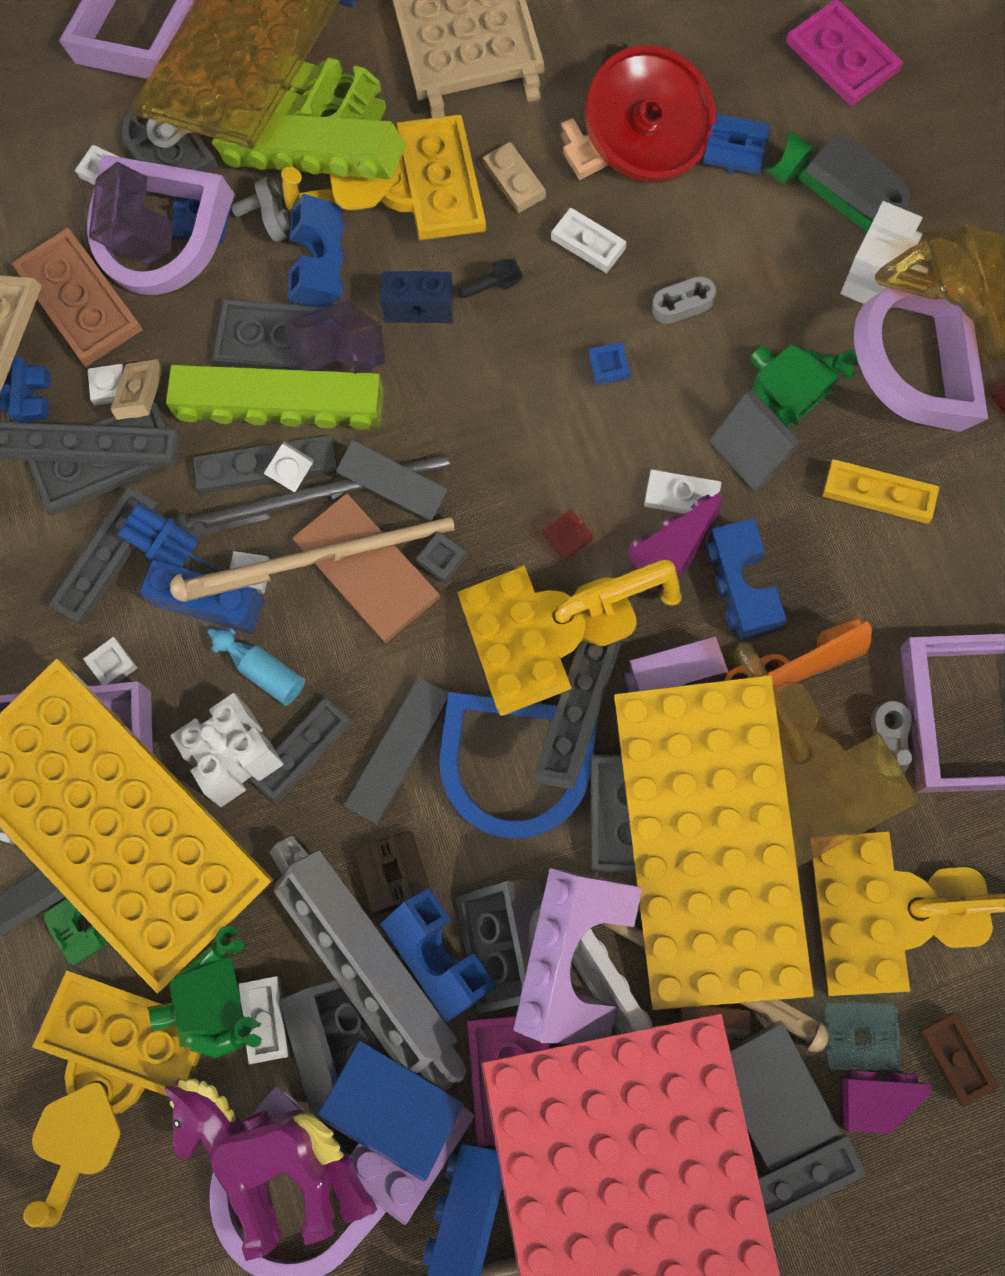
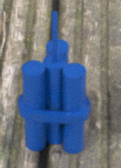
M139 502L117 535L146 552L145 557L150 560L154 557L163 563L182 568L189 556L214 572H220L210 564L191 554V551H193L199 541L197 537L175 525L176 520L171 517L165 519Z

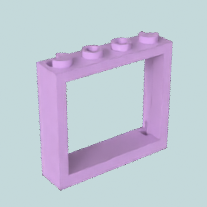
M82 0L59 41L75 64L171 83L215 0H176L150 50L95 39L116 0Z
M1005 634L909 637L901 645L900 651L906 705L912 715V725L909 733L916 793L1005 790V776L941 778L927 657L1005 654Z

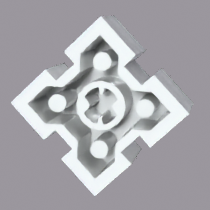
M883 201L853 261L840 294L865 304L875 295L892 285L898 284L903 274L924 281L929 269L910 261L923 234L916 231L923 217Z
M232 693L210 708L209 711L213 717L203 724L195 718L170 735L183 759L194 767L190 771L203 794L220 807L245 792L246 789L242 783L253 776L256 780L261 781L284 765L271 742L261 733L263 729L250 708L235 693Z

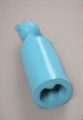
M210 628L208 630L213 643L211 650L214 653L228 651L238 672L276 700L287 706L299 695L304 687L305 679L259 645L252 646L234 642L233 635L236 632L232 628L229 630Z

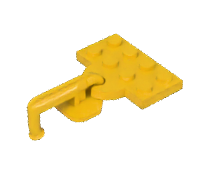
M462 115L397 122V131L404 140L406 147L391 179H367L357 176L340 177L329 174L332 189L299 193L298 183L302 179L301 173L294 167H286L281 172L285 206L288 212H290L304 193L336 203L341 209L346 210L372 208L378 203L383 202L388 208L396 211L413 212L419 240L486 231L485 215Z
M661 560L617 578L603 577L580 586L572 597L564 592L553 590L535 593L525 565L457 592L500 716L572 689L561 658L574 651L582 640L598 646H606L630 636L637 626V619L628 599L629 596L662 584L661 601L666 605H677L681 601L682 596L675 565L672 561Z
M889 832L810 837L828 996L910 992L905 950L920 947L932 936L949 948L983 945L992 934L991 913L1005 912V893L988 895L985 879L975 869L969 867L940 869L933 874L928 882L910 872L894 871Z
M67 970L32 1046L35 1049L68 1060L64 1076L68 1095L45 1107L33 1133L32 1145L35 1153L42 1159L61 1166L46 1201H34L26 1207L23 1216L25 1223L30 1227H52L58 1224L79 1174H95L102 1171L109 1164L121 1134L115 1115L123 1113L135 1104L145 1088L167 1096L164 1087L174 1086V1082L177 1079H191L201 1054L190 1051L188 1047L183 1048L179 1046L176 1026L152 1032L148 1007L161 1005L160 1003Z

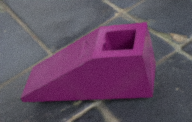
M718 492L712 497L707 494L699 498L692 504V510L681 517L678 514L667 519L661 525L662 529L651 537L646 534L636 539L630 545L631 550L626 552L634 569L638 570L661 560H670L675 565L678 579L683 577L723 507V496L721 493ZM660 584L648 590L653 596L661 591L663 586Z

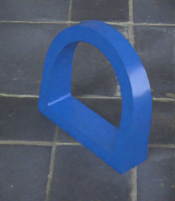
M448 692L440 750V774L445 792L458 813L470 824L488 834L513 839L540 835L555 828L567 819L579 805L589 783L591 755H593L597 720L574 790L567 788L562 798L553 807L540 815L526 819H506L487 812L471 798L463 784L459 767L466 711L476 710L499 713L493 697ZM535 703L507 715L553 720L557 705Z

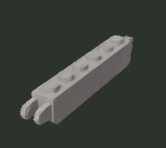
M293 836L278 842L271 849L270 854L282 874L281 878L275 883L274 893L393 1061L414 1074L420 1072L426 1081L444 1092H448L451 1089L452 1083L463 1080L467 1072L464 1062L461 1061L460 1056L452 1047L458 1041L320 850L309 855Z

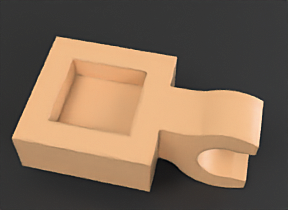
M573 118L561 123L564 132L560 133V136L566 145L563 147V155L579 180L608 166L593 146L589 134L583 136Z

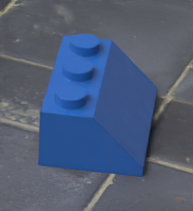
M461 1144L459 1154L451 1153L445 1175L446 1178L452 1179L448 1196L440 1194L434 1221L441 1222L437 1240L429 1238L424 1253L422 1265L429 1266L427 1276H480L503 1184L497 1150Z

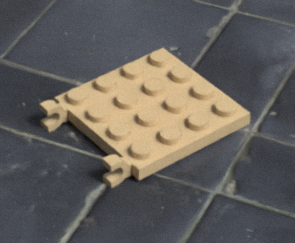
M392 0L417 99H428L432 118L445 117L442 95L521 77L523 78L527 101L540 100L538 89L540 87V80L538 74L544 73V61L526 0Z

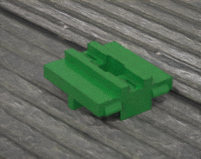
M67 898L43 914L49 931L68 962L72 963L73 966L79 965L110 944L93 925L87 930L81 928L79 920L84 918V916Z

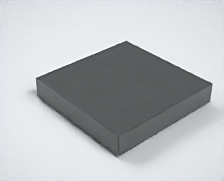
M753 390L742 397L709 440L754 492L761 490L801 444Z

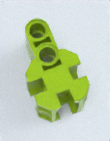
M284 57L280 61L269 82V86L265 89L253 113L381 120L386 110L385 100L375 97L382 90L380 81L365 68L354 65V75L344 73L340 61L333 58H327L320 62L319 65H314L295 58Z

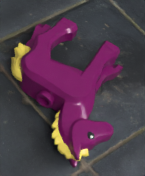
M196 1078L188 1080L177 1079L174 1082V1086L164 1087V1091L170 1098V1105L173 1108L174 1138L172 1151L177 1158L186 1159L193 1156L201 1142H203L212 1163L213 1172L228 1194L232 1208L242 1223L244 1229L242 1251L245 1261L268 1254L277 1246L276 1240L283 1235L266 1182L282 1172H285L297 1183L304 1196L305 1222L301 1232L305 1245L325 1240L335 1233L332 1220L335 1217L329 1196L330 1186L334 1189L340 1201V1214L345 1224L361 1220L377 1211L375 1202L365 1190L356 1174L353 1160L340 1151V1144L332 1137L333 1131L311 1113L292 1110L269 1117L268 1111H262L246 1118L243 1121L244 1123H242L235 1116L233 1110L229 1109L225 1096H219L217 1089L213 1085H208L205 1081L200 1083Z

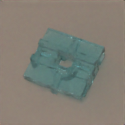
M825 1003V1027L829 1034L826 1050L828 1068L830 1070H899L901 1050L899 1022L895 1003ZM854 1028L870 1029V1045H855ZM834 1032H843V1034H833V1033H834ZM880 1032H890V1034H880ZM834 1038H843V1040H834ZM881 1038H890V1040H881Z

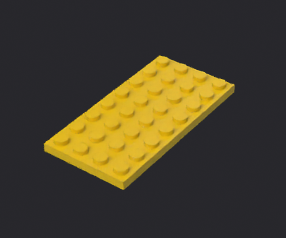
M56 659L0 713V828L158 994L169 984V981L175 978L185 966L216 938L218 931L222 927L228 926L273 879L62 659Z
M772 676L614 694L637 887L642 888L639 903L652 1010L814 997Z

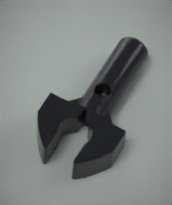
M501 259L492 263L494 270L491 273L459 286L460 296L466 299L496 285H501L505 290L515 286L523 278L516 259Z

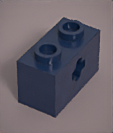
M382 271L380 303L385 322L453 323L454 287L452 272Z

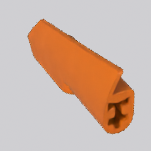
M858 617L822 631L817 638L818 648L791 662L783 655L770 654L734 668L727 674L724 681L771 675L773 691L776 694L786 686L866 655L871 643L872 627L868 621L861 623ZM771 666L777 668L765 674L766 667Z

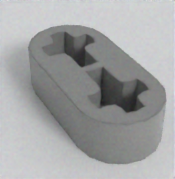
M700 276L663 288L654 296L652 314L657 321L670 324L705 312L713 305L716 293L715 285L710 279ZM698 290L700 294L706 293L705 299H701L698 295L693 296L694 291ZM667 301L669 305H674L673 310L669 311L667 307H662V302Z

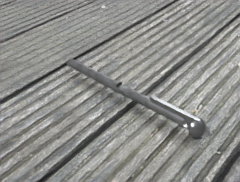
M447 454L402 466L419 475L450 468ZM344 479L188 518L186 512H183L177 516L175 525L198 537L270 519L269 512L309 503L326 496H331V499H335L342 494L366 488L349 479Z

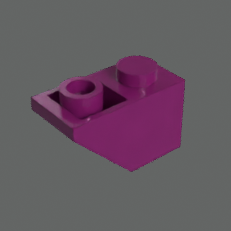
M852 1070V1078L840 1077V1128L854 1132L891 1134L931 1094V1084L918 1082V1074L892 1073V1081L877 1080V1072Z

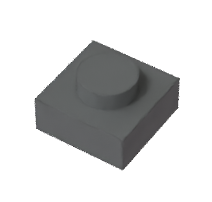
M437 532L416 558L417 564L446 584L467 558V552L443 534Z

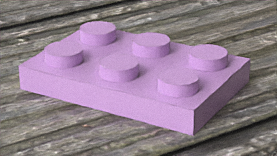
M462 1107L427 1180L424 1182L363 1145L358 1144L350 1158L353 1160L359 1180L375 1204L406 1225L475 1115Z

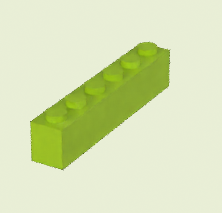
M235 111L227 112L212 142L213 146L221 154L222 160L234 168L251 167L259 170H283L286 167H294L299 172H309L315 175L322 173L334 174L340 177H365L367 179H391L406 147L404 140L392 121Z
M171 365L166 404L174 417L184 422H196L198 419H205L220 424H229L232 421H246L252 425H265L267 422H273L289 427H298L301 424H315L318 427L327 429L341 425L351 426L357 430H367L370 427H380L384 388L380 374Z

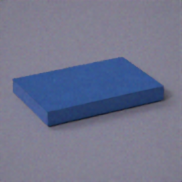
M359 1041L316 1117L424 1182L427 1180L464 1103Z

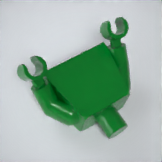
M762 345L749 359L760 370L755 378L752 387L753 391L788 429L794 425H800L799 420L832 392L839 377L837 373L842 372L846 379H851L855 375L853 366H859L855 350H846L840 355H832L800 349L795 345H790L778 356L774 355L765 345Z
M231 926L222 927L216 934V942L212 943L176 975V978L169 981L172 1002L148 1007L152 1032L176 1026L180 1047H188L192 1052L214 1059L241 1049L244 1043L250 1047H258L261 1044V1037L256 1034H250L254 1028L260 1027L261 1023L251 1017H244L232 957L226 958V952L239 953L244 949V942L236 939L230 943L231 937L239 932L238 929Z

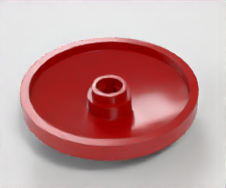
M634 46L613 55L598 70L586 95L585 123L590 140L596 151L614 170L628 178L641 182H666L676 179L691 170L704 156L709 135L712 133V123L716 124V108L713 95L703 75L690 61L680 54L659 46Z

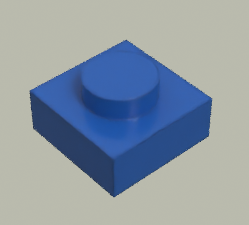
M623 342L588 349L595 386L630 379V370Z

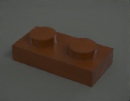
M952 1012L918 1030L960 1106L965 1107L1000 1088L957 1012Z

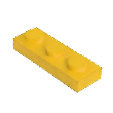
M833 459L829 466L822 497L929 524L933 517L940 486Z

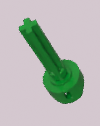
M794 131L787 135L785 153L778 164H771L764 168V170L784 186L797 177L803 184L868 233L874 219L858 211L805 172L810 164L808 161L814 147Z

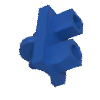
M14 357L11 377H6L0 392V410L9 412V416L20 423H32V421L48 419V401L44 396L34 397L35 389H49L51 387V373L45 366L29 365L24 357Z

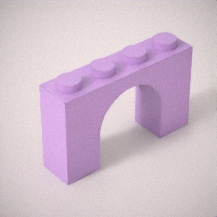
M716 637L631 660L628 667L629 673L624 674V680L629 693L718 682L724 680L728 670Z
M549 869L513 1031L542 1043L573 1044L611 1036L617 1006L590 996L576 995L570 979L571 960L578 942L593 926L609 923L634 927L642 893L641 887L607 878Z

